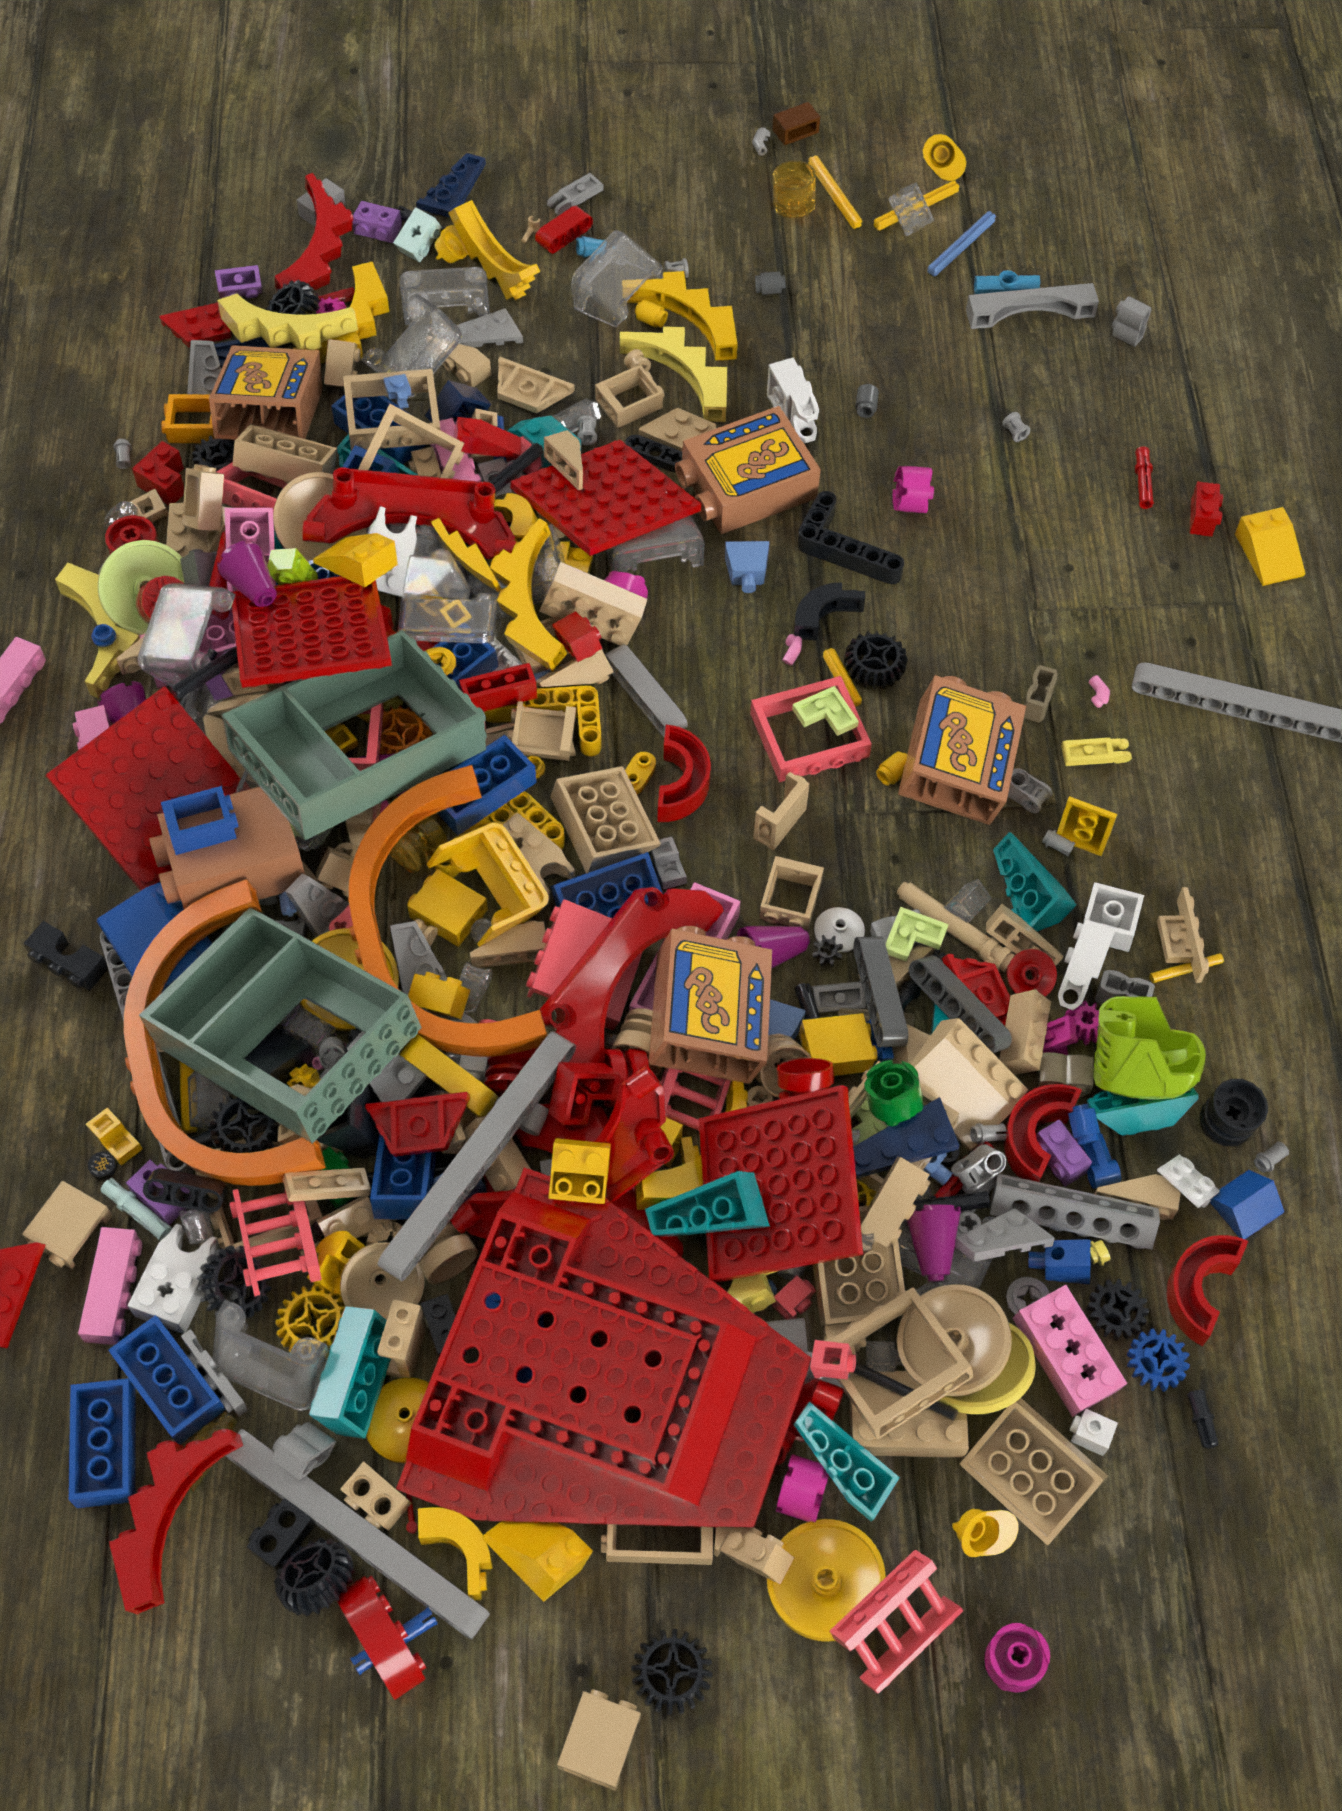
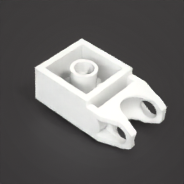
M794 358L769 364L767 397L773 408L780 406L803 443L815 441L817 427L814 420L818 419L819 407L812 393L810 382L804 378L802 367L797 365ZM807 427L812 432V435L803 436L800 430Z
M379 507L377 517L369 527L368 534L379 533L395 541L398 565L376 579L377 589L380 592L403 597L417 541L415 530L417 516H410L408 524L401 533H392L385 525V508Z
M1085 919L1084 924L1078 922L1073 938L1078 939L1075 948L1069 947L1064 962L1069 964L1058 992L1060 1006L1074 1010L1081 1005L1091 978L1098 979L1116 929ZM1068 989H1073L1078 994V1000L1074 1004H1067L1063 1000V994Z
M176 1224L170 1233L158 1243L131 1297L128 1307L137 1318L148 1321L156 1315L165 1328L184 1334L201 1302V1297L204 1295L203 1291H197V1287L203 1285V1282L196 1279L198 1275L203 1274L200 1267L202 1264L207 1263L206 1258L209 1255H214L219 1243L216 1237L210 1236L196 1251L190 1253L183 1252L181 1248L185 1230L182 1228V1225Z

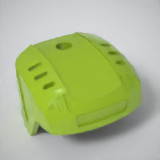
M1113 997L1101 1005L1099 1009L1097 1050L1094 1060L1093 1078L1095 1085L1108 1092L1131 1098L1172 1099L1183 1095L1200 1082L1206 1056L1203 1043L1194 1033L1170 1029L1157 997Z

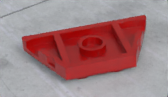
M218 303L159 316L161 324L169 327L172 334L182 339V342L189 348L191 347V340L217 342L230 339L233 334L221 319Z
M947 954L941 958L943 963L1005 1026L1010 995L996 965L989 962H978L976 959L966 958L965 960L954 958L953 954Z
M468 1092L371 1103L366 1104V1110L373 1118L380 1135L383 1136L389 1151L394 1157L445 1151L450 1146L470 1100V1094Z
M34 1242L0 1249V1347L8 1348L46 1244Z

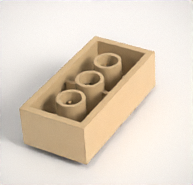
M250 424L235 440L232 466L239 467L242 471L257 472L264 477H275L289 483L293 479L307 473L324 472L333 474L337 448Z
M560 562L546 591L539 612L561 620L576 611L582 618L586 616L592 627H597L603 639L621 646L622 644L628 645L642 618L647 599Z

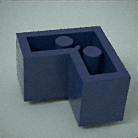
M450 380L443 386L436 398L439 421L453 418L455 426L457 417L472 418L475 409L487 411L491 406V403L477 388ZM429 409L425 416L432 423L431 409Z

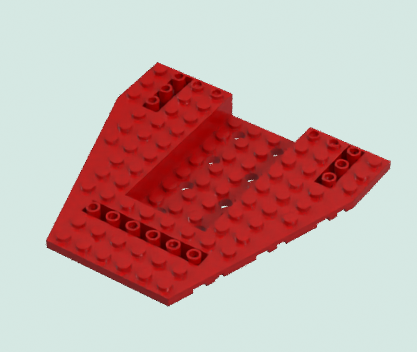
M524 1167L515 1191L511 1193L497 1212L412 1424L406 1455L407 1462L396 1490L442 1508L453 1510L476 1521L754 1528L812 1358L771 1328L760 1317L753 1314L746 1306L719 1285L703 1275L692 1264L685 1261L678 1253L651 1232L635 1222L624 1211L617 1208L606 1197L605 1204L549 1199L551 1176ZM492 1294H498L501 1297L500 1305L494 1309L487 1308L486 1299ZM544 1313H550L554 1316V1322L548 1328L539 1326V1318ZM598 1332H603L607 1335V1343L603 1347L592 1345V1337ZM475 1348L479 1351L478 1360L471 1364L466 1363L464 1359L466 1351ZM650 1352H658L662 1356L661 1363L656 1367H650L646 1364V1357ZM522 1368H530L533 1372L532 1379L527 1383H520L518 1381L517 1375ZM578 1387L584 1388L587 1392L586 1399L581 1403H574L571 1400L572 1391ZM636 1407L641 1410V1418L638 1422L629 1423L626 1421L625 1413L629 1408Z

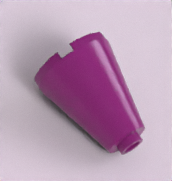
M239 541L231 545L221 554L223 558L221 563H217L220 575L255 605L263 607L272 604L276 598V590L261 547L251 541L253 544Z
M131 681L133 684L131 686H125L124 683L109 688L100 695L102 700L101 702L98 700L97 704L98 706L104 705L112 725L146 700L145 689L141 683Z
M745 926L740 928L736 935L753 940L757 947L772 949L771 969L803 953L810 944L808 932L798 926Z
M924 1205V1208H921L922 1211H916L915 1208L912 1216L907 1220L921 1275L927 1277L928 1282L944 1281V1276L950 1275L961 1210L959 1206L954 1208V1205Z

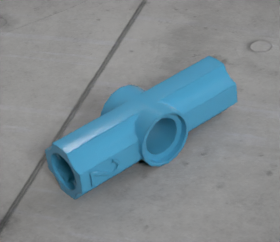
M1009 270L1001 272L999 276H975L974 294L1040 288L1039 275L1017 276L1015 272Z

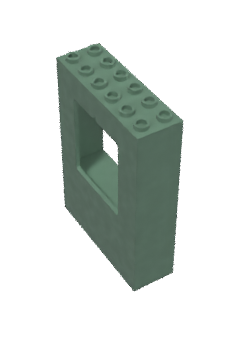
M403 630L387 637L392 666L295 680L222 714L229 751L304 840L486 750L485 739L487 734L484 725L486 717L483 710L479 707L477 708L471 702L470 697L457 687L456 682L444 674L441 666L436 665L431 660L429 654L418 647L415 639L410 638ZM396 696L401 697L415 714L422 718V721L435 735L359 771L324 731Z
M251 907L139 1015L158 1048L312 1144L319 1136L325 1133L338 1116L344 1113L349 1104L364 1091L365 1087L382 1072V1069L399 1054L400 1050L422 1028L407 994ZM303 999L311 1001L365 1033L306 1096L244 1060Z

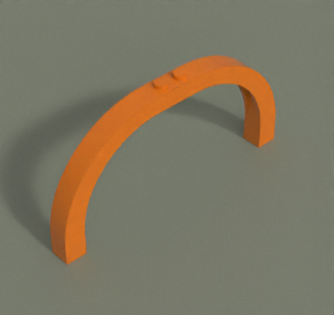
M472 765L431 777L401 794L371 824L354 856L349 879V906L353 926L349 927L353 942L357 941L359 947L355 949V955L358 964H363L364 970L396 989L398 987L392 980L387 966L375 914L374 897L380 870L395 844L417 823L441 810L482 798ZM411 1001L422 1027L417 1034L435 1048L450 1053L472 1057L503 1056L537 1048L547 1037L540 1010L497 1022L462 1023L443 1019L428 1013Z
M245 879L210 893L189 905L159 932L144 952L133 974L125 1001L124 1038L128 1055L125 1058V1062L132 1074L133 1081L130 1082L133 1094L137 1097L142 1115L154 1136L169 1152L188 1167L207 1177L235 1185L258 1186L282 1183L285 1173L318 1171L326 1168L320 1143L316 1140L312 1144L306 1139L300 1138L264 1151L232 1153L206 1147L191 1139L182 1130L170 1109L156 1044L139 1017L162 993L170 974L192 947L217 929L235 922L250 907L261 912L256 889Z

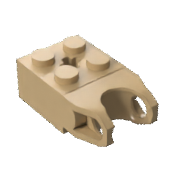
M516 813L503 824L545 888L549 899L551 898V891L545 885L544 877L550 874H558L569 879L575 877V869L567 861L562 850L519 813Z

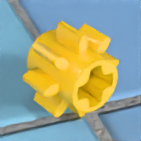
M304 1064L300 1069L296 1067L289 1073L292 1078L287 1084L289 1087L298 1084L312 1089L321 1079L317 1069Z

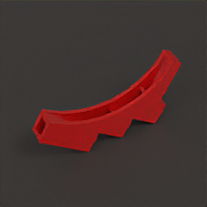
M313 173L305 176V189L312 200L316 214L315 231L309 246L301 257L289 268L275 275V289L277 292L278 289L283 288L284 283L288 285L291 280L294 282L297 280L304 281L314 290L330 284L331 269L328 263L341 257V247H343L339 236L352 231V221L354 218L351 211L346 209L342 202L335 205L333 198L326 194L322 181L320 179L317 180Z
M221 1429L214 1432L211 1438L204 1441H192L186 1444L185 1447L168 1440L157 1444L156 1449L147 1452L155 1485L143 1486L137 1490L138 1493L128 1497L136 1530H126L118 1535L119 1538L109 1542L125 1611L140 1614L165 1603L161 1582L162 1554L167 1532L174 1514L188 1490L208 1468L222 1457L243 1446L241 1435L229 1429Z

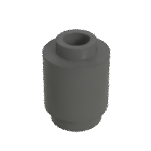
M780 271L756 275V293H761L762 295L782 293V289L786 288L785 275H781Z
M865 384L857 389L855 409L860 417H872L877 410L879 390L875 386Z

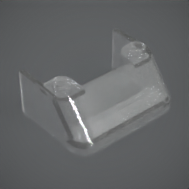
M390 523L389 531L401 533L406 525ZM429 525L415 526L417 541L413 555H409L402 591L412 594L468 599L471 587L437 532Z
M407 591L401 599L398 632L403 630L410 638H414L415 641L493 642L501 632V608L497 602L499 594L492 597V594L479 593L477 598L463 600L426 598V596L421 595L420 591Z

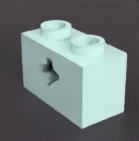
M415 207L393 243L401 253L421 262L423 257L428 254L433 241L438 238L442 227L436 218Z

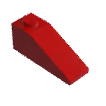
M457 417L454 438L464 443L461 449L462 452L517 458L521 455V437L481 419Z

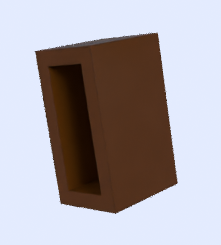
M809 102L773 115L772 131L784 146L819 133L820 115Z

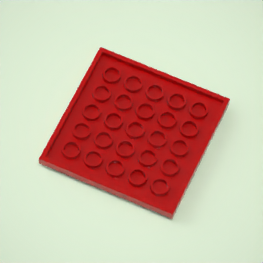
M622 440L613 441L581 454L583 467L582 490H578L553 465L510 481L511 490L517 495L524 497L531 507L589 556L701 511V503Z
M342 576L275 585L276 598L272 604L263 607L255 605L240 591L230 592L242 688L392 666L376 580L366 587Z
M166 686L162 687L45 775L47 780L140 891L148 886L157 884L160 881L159 874L172 871L171 864L157 867L149 838L163 835L157 816L163 813L161 802L222 786L224 796L249 790Z
M840 1085L699 1118L703 1185L737 1171L754 1173L770 1227L706 1233L709 1279L711 1281L721 1282L863 1255L848 1087Z

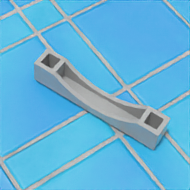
M1093 283L974 294L968 296L966 313L971 329L993 327L998 321L1007 316L1025 311H1050L1073 319L1091 318L1096 315L1099 300Z

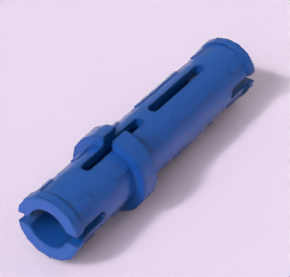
M428 1607L402 1625L408 1635L403 1639L405 1644L438 1624L435 1617L422 1623L424 1619L432 1615ZM365 1650L350 1658L353 1665L366 1659V1662L355 1668L359 1675H362L363 1672L373 1666Z

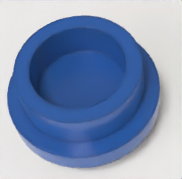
M107 624L96 626L92 633L94 644L99 647L110 646L116 640L115 630Z

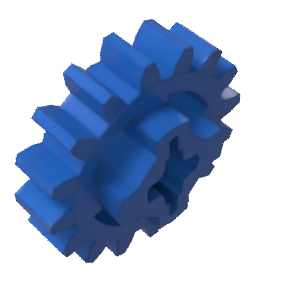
M1150 1329L1148 1336L1141 1332L1138 1340L1134 1339L1130 1344L1133 1349H1129L1127 1356L1133 1359L1129 1360L1127 1367L1135 1368L1131 1376L1133 1378L1140 1376L1142 1378L1140 1381L1141 1386L1148 1382L1150 1383L1151 1391H1154L1157 1385H1160L1162 1392L1167 1390L1168 1384L1175 1388L1179 1384L1178 1380L1183 1381L1186 1377L1183 1371H1187L1190 1364L1184 1361L1189 1357V1353L1181 1351L1185 1345L1183 1342L1178 1344L1174 1342L1176 1339L1175 1334L1168 1338L1166 1337V1330L1162 1329L1160 1334L1156 1335L1155 1330ZM1148 1344H1154V1347L1152 1348L1146 1347L1145 1349H1142ZM1157 1353H1158V1357H1159V1362L1162 1363V1364L1159 1366V1368H1158L1157 1358L1155 1357V1355H1156ZM1171 1371H1174L1171 1375L1162 1377V1374L1164 1372L1170 1373Z

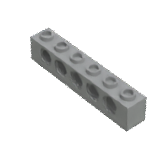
M997 1174L990 1201V1214L996 1217L1016 1208L1037 1225L1049 1227L1054 1231L1074 1232L1082 1237H1097L1109 1243L1129 1244L1137 1249L1153 1248L1160 1223L1159 1208L1003 1174ZM1016 1200H1023V1201H1025V1203H1023V1204H1018V1203H1015L1014 1201H1016ZM1043 1206H1050V1207H1052V1208L1049 1209V1210H1045V1209H1042L1041 1207H1043ZM1069 1212H1078L1079 1214H1078V1215H1070V1214H1068V1213H1069ZM1102 1217V1218H1105L1106 1220H1104V1221H1097V1220H1095V1219ZM1126 1223H1129V1224H1132L1133 1226H1131V1227H1124V1226H1122V1225H1123V1224H1126Z

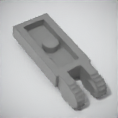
M589 173L551 196L547 201V206L552 209L555 208V213L560 215L572 206H577L603 191V184Z

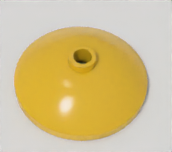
M400 1378L382 1386L366 1437L372 1448L383 1458L396 1463L407 1462L406 1455L411 1427L429 1382L418 1378ZM402 1411H409L410 1415L407 1418L403 1419L400 1417Z

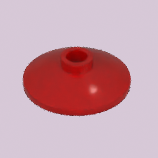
M1026 949L1018 952L1010 960L1007 968V980L1015 994L1037 990L1045 997L1056 984L1057 970L1053 960L1046 953L1037 949ZM1027 970L1032 972L1030 980L1025 976Z

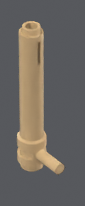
M903 882L897 890L899 899L913 909H919L922 915L949 924L946 932L979 954L978 957L984 962L994 963L998 971L1007 972L1008 964L1014 957L1011 949L1007 946H1001V942L996 938L988 937L913 883Z

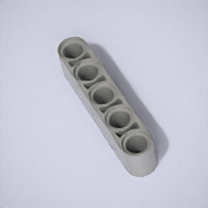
M622 644L604 654L614 671L612 675L663 737L665 736L666 724L683 729L687 728L688 724L684 714L627 645Z

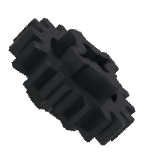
M209 436V441L207 442L202 439V445H195L196 451L192 452L193 463L216 468L217 472L233 462L235 440L230 442V439H213L212 436Z
M1108 1279L1104 1283V1287L1098 1284L1095 1288L1096 1293L1092 1292L1088 1298L1091 1302L1088 1303L1086 1310L1093 1312L1088 1317V1320H1096L1097 1324L1094 1329H1104L1103 1337L1105 1338L1109 1333H1112L1116 1341H1118L1121 1334L1128 1340L1131 1337V1332L1137 1335L1141 1330L1140 1326L1144 1327L1147 1322L1144 1317L1149 1313V1309L1142 1307L1146 1304L1147 1299L1138 1297L1141 1292L1140 1289L1131 1290V1282L1123 1286L1121 1279H1117L1115 1285H1112V1282ZM1105 1296L1106 1304L1100 1308V1301ZM1135 1311L1134 1321L1130 1323V1314Z

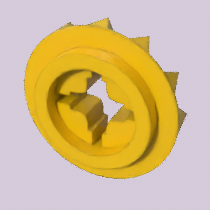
M434 647L426 650L435 664L441 662V668L446 676L449 674L453 675V670L457 666L456 658L450 650L443 647Z

